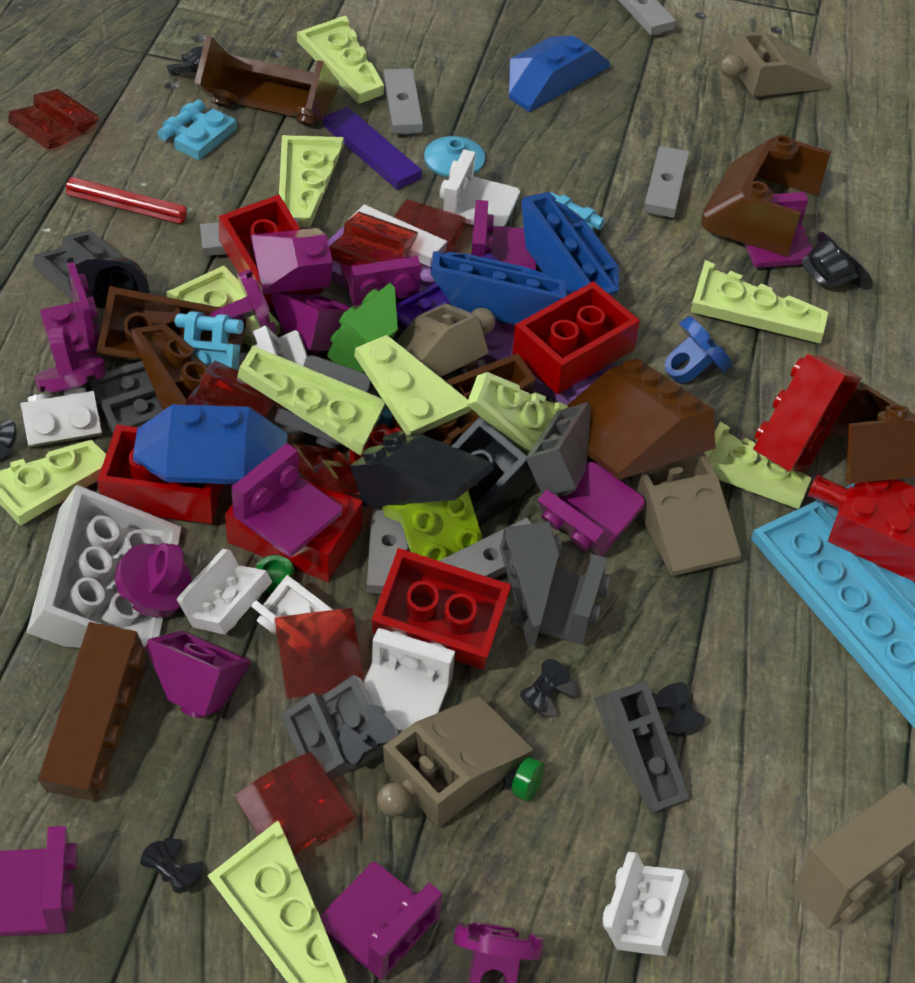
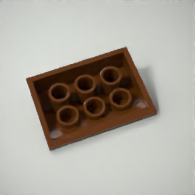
M638 359L627 360L621 366L609 369L567 405L569 408L589 402L591 418L587 455L618 480L716 449L714 409Z

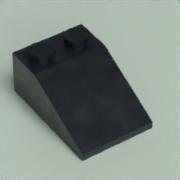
M481 417L452 445V447L492 462L494 470L468 490L478 525H481L517 502L536 482L526 460L527 456Z
M397 431L384 436L383 443L362 452L363 457L350 465L363 507L456 500L494 470L490 461L422 434L405 435L404 431Z

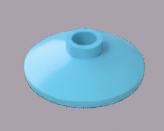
M446 136L432 141L426 147L424 160L433 172L449 177L452 162L459 160L463 149L476 152L474 174H476L484 166L485 153L479 144L468 138Z

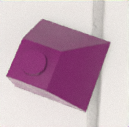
M319 228L251 235L263 294L330 287L333 262L327 236Z
M291 292L271 294V300L284 335L295 330L298 331L309 355H319L320 351L330 350L333 344L330 339L341 327L339 320L351 306L320 294Z
M183 630L148 639L146 649L168 701L181 706L180 710L184 714L195 718H203L220 711L251 663V660Z

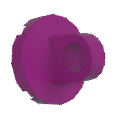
M247 269L238 273L237 277L245 297L215 310L209 316L216 317L218 314H223L237 320H244L254 316L259 328L267 326L273 333H276L275 323H270V309L257 280L253 278L252 271Z
M66 326L49 330V342L56 367L49 368L34 376L38 391L43 392L45 389L50 392L64 391L83 386L84 383L88 382L87 377L93 374L97 380L106 375L107 370L103 358L78 360L70 332Z
M161 543L160 545L139 544L129 549L117 564L114 578L118 593L123 600L127 598L129 602L134 604L132 606L134 610L153 618L169 617L181 609L177 598L192 582L189 569L183 562L181 547L167 543Z
M462 922L456 924L453 943L473 950L468 976L469 983H480L484 973L494 969L502 972L504 976L503 983H516L520 959L536 960L542 958L544 940L536 934L531 933L528 940L519 938L518 931L510 927L478 922L468 924V927Z

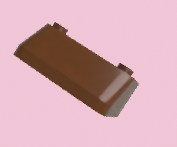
M206 36L194 84L212 98L211 103L223 107H228L229 103L294 117L297 118L296 121L300 124L314 126L315 122H321L337 93L339 81L324 61L317 60L315 72H308L228 54L213 37Z
M778 135L767 140L731 162L703 211L702 227L711 233L788 257L801 211L772 203L773 191L765 183L758 180L762 178L818 196L831 151L795 141L786 135Z
M859 382L828 438L848 436L846 482L850 484L915 477V414L910 412L908 407L897 404L865 383Z

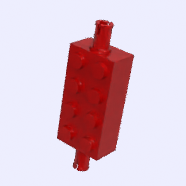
M818 474L809 490L808 496L838 509V514L827 542L915 582V487L900 480L891 479L855 483L853 487L850 486L847 489Z

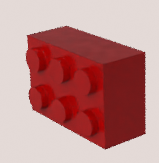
M279 194L219 216V241L238 273L247 269L252 271L253 278L257 280L261 289L251 235L301 230ZM323 288L288 292L319 294L323 292ZM263 294L270 309L269 312L275 311L271 294Z
M593 281L515 324L512 354L518 353L527 367L558 395L634 351L640 320Z
M807 353L805 358H799L790 373V376L793 377L787 390L783 389L779 392L772 405V408L775 409L768 422L764 421L760 425L754 437L757 443L753 450L789 472L809 471L862 379L859 375L826 357Z
M116 424L97 479L99 494L156 517L213 524L224 484L164 481L133 460L137 428L139 427Z
M304 479L341 505L342 515L295 555L289 557L235 518L233 504L225 514L227 543L262 557L280 555L289 559L295 570L328 583L362 530V500Z
M397 548L372 617V633L376 634L378 628L390 632L398 631L410 638L423 642L438 643L446 649L455 651L454 661L484 670L509 596L511 584Z

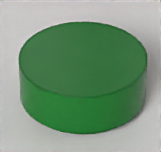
M280 555L267 556L261 559L256 566V569L266 570L272 580V583L265 590L267 593L272 594L286 575L294 580L293 564L289 559Z
M529 757L521 763L512 783L513 796L529 802L534 797L544 776L545 764Z

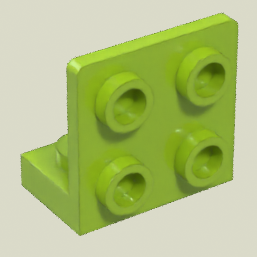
M468 490L452 501L382 506L385 517L401 523L410 552L440 561L483 539Z

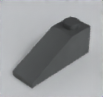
M589 402L558 410L527 455L526 460L541 494L546 489L553 494L557 493L558 496L570 494L577 489L579 482L585 474L591 418Z
M550 522L505 527L500 545L501 555L509 583L511 584V591L527 646L535 645L557 559L561 558L562 555L560 539L558 536H553Z
M647 680L594 698L607 735L650 813L690 799Z

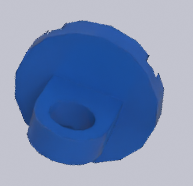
M687 316L679 322V326L688 338L675 348L665 361V370L677 383L689 382L711 363L722 374H725L733 366V362L725 351L714 343V340L709 337V333L693 317ZM690 360L685 368L677 370L681 362Z

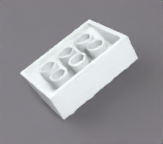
M76 485L59 508L26 633L65 647L80 648L88 622L137 631L143 647L146 648L148 639L160 635L163 617L153 618L140 614L132 608L134 604L129 602L127 598L123 600L118 593L114 580L116 566L129 549L139 544L160 545L161 543L178 545L182 527Z

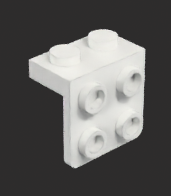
M463 149L459 160L452 162L449 180H444L441 185L440 198L444 199L443 218L474 225L476 200L489 201L488 214H494L493 226L506 227L518 201L520 190L517 187L474 177L476 152Z
M378 628L373 639L372 664L364 680V686L373 705L385 709L384 716L394 723L398 734H400L416 721L439 713L452 681L455 651L446 649L438 643H427L410 638L398 631L390 632Z

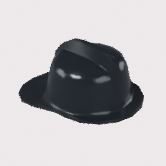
M819 232L817 235L818 244L802 260V266L817 283L826 287H837L850 281L859 288L871 290L874 286L873 280L866 269L840 248L829 235Z
M117 257L112 260L85 259L75 265L78 274L84 273L89 288V294H86V297L93 296L96 308L105 309L109 286L150 293L147 274L143 272L140 265L134 260L125 257Z

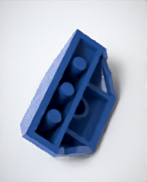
M575 36L549 37L510 58L509 99L528 112H531L609 68L610 61Z
M549 192L524 197L521 203L525 248L542 272L553 279L559 278L566 281V296L593 281L610 296L617 294L619 291V266L587 222L568 206L555 201L556 197Z
M433 251L431 276L452 306L471 313L473 310L483 307L489 309L498 322L517 324L566 297V281L559 278L553 279L547 274L531 268L466 253Z
M172 404L137 428L133 460L166 482L235 484L286 444L288 436L285 431L249 407Z

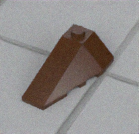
M109 286L96 353L127 360H139L141 357L131 335L132 329L165 324L181 338H184L185 328H179L175 325V317L178 313L188 314L190 311L202 312L204 316H209L221 307ZM247 318L242 320L244 324L242 333H231L228 337V344H237L242 347ZM203 330L200 340L212 342V331Z
M158 324L132 329V338L162 411L172 404L249 407L260 414L244 389L236 383L232 385L227 383L219 376L220 369L212 363L208 365L203 363L193 354L194 348L167 325Z

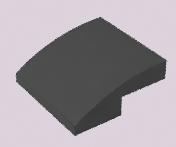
M87 230L63 236L62 248L35 254L33 266L73 300L68 282L67 263L74 262L76 265L85 259L112 260L123 256L94 232Z
M142 361L108 371L105 376L98 380L95 379V376L87 378L89 391H94L96 406L112 434L116 424L138 427L162 412Z
M355 675L322 696L315 693L310 694L280 714L308 780L312 785L328 781L357 768L345 758L341 742L339 741L341 727L344 724L358 734L369 729L367 706L373 705L362 679ZM380 745L366 753L359 766L381 755L384 745Z

